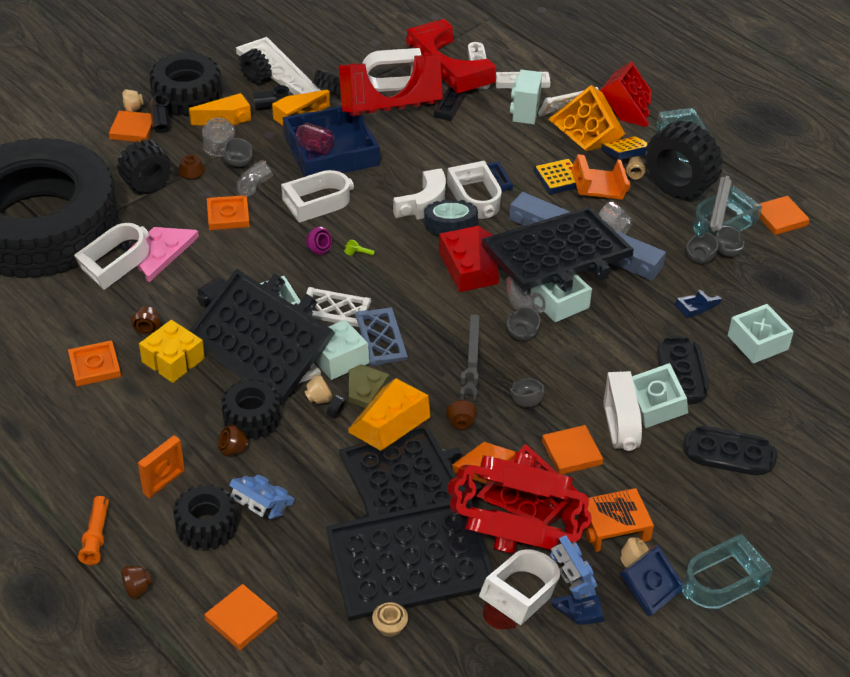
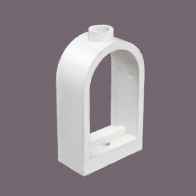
M420 48L375 51L366 56L362 64H366L368 74L373 67L380 64L411 62L410 76L375 78L368 74L371 84L378 92L402 90L408 83L414 67V56L421 55Z
M485 161L448 168L447 184L457 201L465 200L467 203H473L478 209V219L490 218L499 212L501 188ZM483 181L492 199L486 201L474 200L466 194L462 185Z
M332 170L322 171L281 184L282 200L299 223L344 208L349 203L350 190L354 189L350 178L341 172ZM334 188L340 190L308 202H303L300 198L322 189Z
M133 223L118 224L74 256L80 268L105 290L145 260L149 253V245L146 238L150 235L143 226L139 227ZM131 239L138 240L135 246L104 269L95 263V261L121 242Z
M631 371L608 372L603 404L614 449L624 448V450L631 451L640 447L642 437L641 414Z
M528 549L520 550L486 577L479 597L519 625H522L551 598L560 577V569L555 561L544 553ZM524 571L538 576L546 585L529 599L504 581L513 573Z

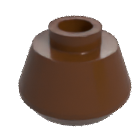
M192 154L183 157L178 167L179 175L188 180L201 177L205 171V167L199 157Z
M149 306L139 308L131 317V325L137 332L142 334H152L161 325L158 312Z
M456 400L447 407L446 416L455 428L466 429L473 424L477 416V408L470 401Z
M229 425L221 431L218 439V449L223 456L238 455L247 448L248 439L246 434L235 425Z
M125 566L121 571L126 592L131 599H138L148 591V585L152 584L148 569L143 570L141 566Z

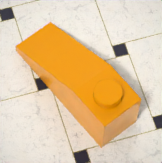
M322 90L286 96L272 104L273 119L283 126V117L322 111L330 107V91Z
M241 93L189 108L191 125H237L251 121L250 104Z

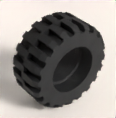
M188 51L187 53L177 52V54H169L167 57L160 58L153 65L149 73L151 95L153 97L156 92H163L169 97V114L189 116V108L219 100L222 95L220 68L214 60L207 55L204 56L202 53L196 54Z
M685 120L674 121L650 139V142L647 143L645 159L647 161L645 164L646 168L650 171V177L654 178L655 184L658 187L663 188L662 191L670 193L675 198L679 196L680 199L696 198L714 184L722 173L723 165L721 164H723V156L720 155V146H717L714 136L711 137L709 135L710 132L707 129L703 130L701 125L697 123L692 124L691 121ZM676 151L687 158L692 169L686 167L680 161Z

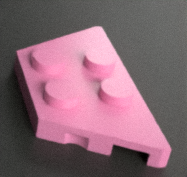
M153 227L148 232L150 236L146 238L149 245V253L145 260L137 265V268L145 274L146 280L151 282L199 237L198 231Z

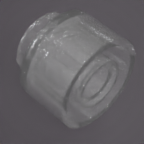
M213 118L202 129L203 148L206 153L213 156H223L225 143L229 139L236 138L234 126L224 118Z
M613 201L608 202L598 214L615 231L625 235L632 225L629 212Z

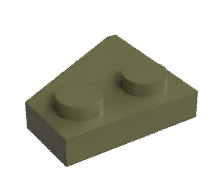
M362 364L349 369V402L366 408L378 392L387 384L389 374Z

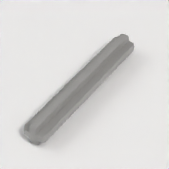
M729 176L721 177L709 225L713 232L716 230L720 231L722 228L731 186Z

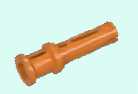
M96 496L94 498L88 530L82 535L81 541L83 546L78 553V559L86 565H95L101 559L99 551L100 547L104 544L102 531L109 505V499H105L104 496Z

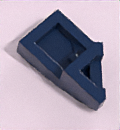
M698 290L696 296L691 295L677 298L675 306L688 318L712 309L720 304L722 298L719 296L711 298L704 291Z
M571 594L551 599L552 606L578 625L604 621L598 595L573 600Z

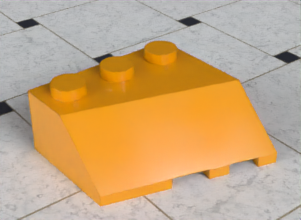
M592 85L548 119L586 151L602 148L603 143L616 141L625 135L605 96Z

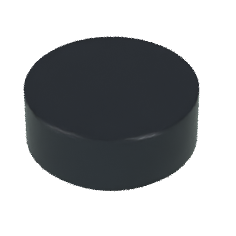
M336 395L329 404L327 415L334 419L338 418L346 406V398Z

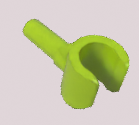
M350 240L345 245L346 249L344 252L349 256H352L356 251L374 255L373 250L359 246L355 240Z

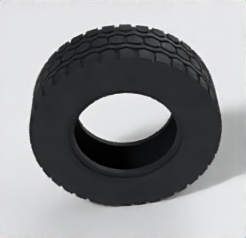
M31 138L1 144L0 212L17 200L35 195L58 196L69 200V202L51 214L36 218H14L0 213V274L7 277L39 278L44 275L47 277L56 275L55 273L60 274L69 271L71 268L79 267L74 255L118 223L115 188L109 167L91 149L88 150L83 145H77V143L71 141L66 142L62 139Z

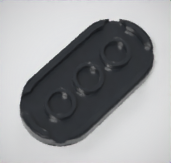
M675 335L665 338L663 342H660L657 349L659 367L671 364L687 397L688 405L703 401L708 394L709 380L701 348L696 342L692 343L685 336Z
M699 426L695 430L687 432L684 438L683 450L686 456L691 461L707 467L749 475H764L775 467L777 461V450L773 446L772 448L768 440L757 435L710 426Z

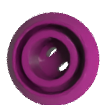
M316 227L307 234L305 243L307 248L313 253L323 255L330 250L332 237L326 228Z

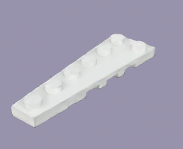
M267 37L236 47V53L239 56L251 49L257 48V50H261V54L264 53L266 55L265 59L269 60L268 64H271V68H269L272 70L270 78L280 85L287 86L294 95L321 91Z

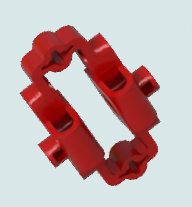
M515 452L513 462L483 455L480 467L462 465L458 469L456 478L449 482L447 489L451 496V510L456 514L468 516L466 529L496 536L493 549L515 554L517 542L551 550V548L558 545L559 538L567 535L570 542L578 541L582 536L583 529L587 528L592 520L591 513L588 510V496L571 490L572 477L535 468L537 457L521 452ZM473 474L478 475V478L495 482L496 486L542 497L552 496L565 500L572 499L571 506L567 507L562 514L563 523L566 525L565 532H561L562 529L543 525L544 522L498 510L490 509L487 511L475 507L466 508L467 500L472 499L476 493V485L472 481ZM459 485L465 487L464 492L458 490ZM575 515L579 516L578 521L574 519Z

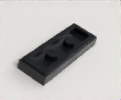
M449 86L443 99H441L434 111V118L452 121L468 91L457 93Z

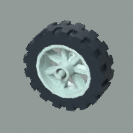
M444 199L441 202L435 201L424 209V226L429 232L436 233V235L478 226V209L473 203H467L465 200L457 201V199H451L447 201V199Z

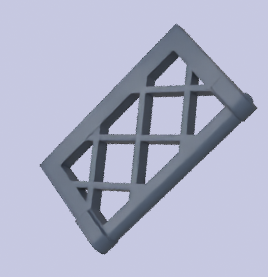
M392 307L370 311L364 310L355 313L361 336L368 342L369 363L371 366L408 359ZM386 316H387V317H388V320H389V323H387V322H385V321H383V320H381V319H379V318H380V317H386ZM370 319L372 322L369 326H366L363 320ZM375 323L386 327L381 333L371 329ZM389 329L392 330L394 340L385 336ZM368 332L377 337L373 343L369 340ZM381 339L390 343L386 350L377 346ZM396 346L399 353L393 354L390 350ZM373 349L382 353V355L374 356Z

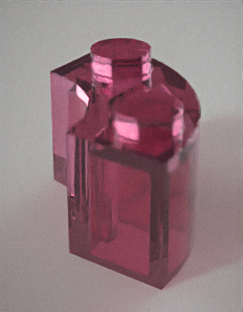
M305 123L297 129L298 145L306 147L307 150L327 156L334 146V134L327 128Z

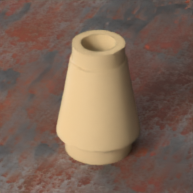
M640 156L629 158L626 173L632 179H640L645 174L646 168Z

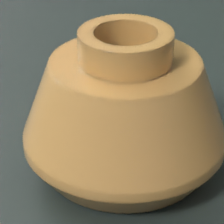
M125 89L122 92L125 111L137 112L141 109L140 106L144 105L142 94H138L137 91Z
M314 375L306 385L307 390L304 391L311 403L314 401L316 404L330 403L333 395L321 375Z
M631 537L622 548L620 559L627 568L647 552L649 548L641 539Z
M389 602L379 605L374 610L372 620L382 635L392 637L398 635L406 626L408 614L401 605Z

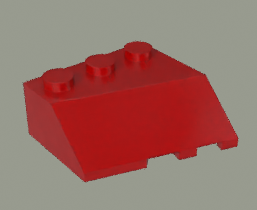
M631 61L616 70L600 91L620 121L647 127L649 126L647 117L650 115L648 105L651 104L652 90Z
M480 226L440 233L439 254L459 292L499 284L498 263L482 246V239L493 235Z
M525 444L518 451L536 456L535 468L559 474L528 445ZM490 481L476 496L518 516L544 522L543 525L547 526L562 518L564 510L570 507L572 502L570 498L565 500L552 496L542 497L496 486L493 481ZM571 486V490L578 492V490Z

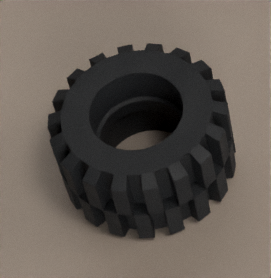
M142 139L141 142L137 140L133 145L129 144L127 149L121 152L122 156L118 157V173L135 193L145 194L147 192L149 194L153 190H159V187L166 184L165 181L170 179L169 174L173 170L171 168L173 166L170 161L171 159L160 145L153 140L148 142L146 139Z
M249 379V381L241 380L238 384H232L231 389L227 388L225 395H222L221 405L224 426L235 425L246 434L248 440L249 438L258 440L261 436L265 438L268 436V433H273L275 427L279 426V420H281L280 398L276 388H272L270 383H264L263 380L254 381V379Z
M200 484L197 488L193 486L188 488V492L183 491L180 494V498L176 499L175 506L173 507L176 533L179 540L183 541L187 547L192 545V549L198 550L202 548L203 551H208V548L212 547L213 550L218 549V545L224 546L227 544V539H232L234 532L237 530L236 505L234 498L230 497L231 493L228 490L224 491L221 486L214 487V484H208V486ZM204 515L213 516L208 519H198L199 517Z

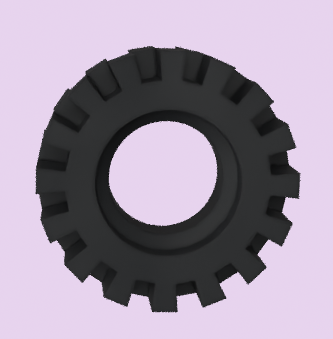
M257 48L247 51L239 58V66L242 67L240 70L244 72V77L247 76V80H251V83H255V85L268 79L271 76L270 73H272V70L269 69L271 68V64H268L269 60L265 59L266 55L264 53L261 54L262 51L257 50Z
M317 69L312 83L341 94L340 77Z

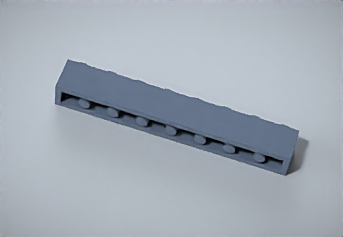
M522 192L510 204L509 220L526 226L569 213L570 211ZM616 231L634 251L633 256L612 262L611 264L653 281L664 266L666 252Z

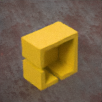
M173 320L167 322L139 343L142 363L154 371L158 370L160 375L172 383L187 373V367L192 369L205 359L203 340Z

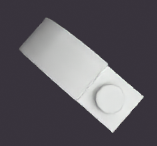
M442 168L423 171V191L413 195L394 198L393 213L395 218L415 215L417 220L423 219L425 207L427 208V205L433 204L435 201L441 202L445 199L446 178Z

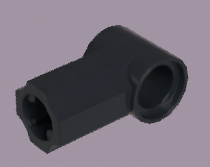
M279 85L274 87L273 91L253 93L255 109L272 108L273 103L286 96H290L289 88L285 85Z
M156 92L148 104L152 129L159 133L170 129L168 114L170 100L163 92Z

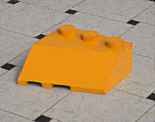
M395 378L378 392L349 427L348 431L350 434L381 451L430 418L429 397L422 391Z

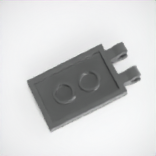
M479 315L470 316L468 368L461 373V384L465 385L460 389L461 400H464V395L471 394L473 401L477 399Z

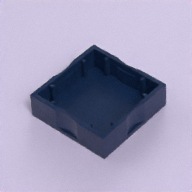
M337 106L322 111L283 117L284 138L304 177L328 170L347 173L380 165V147L372 132L366 127L362 114L350 115V112H342V106Z

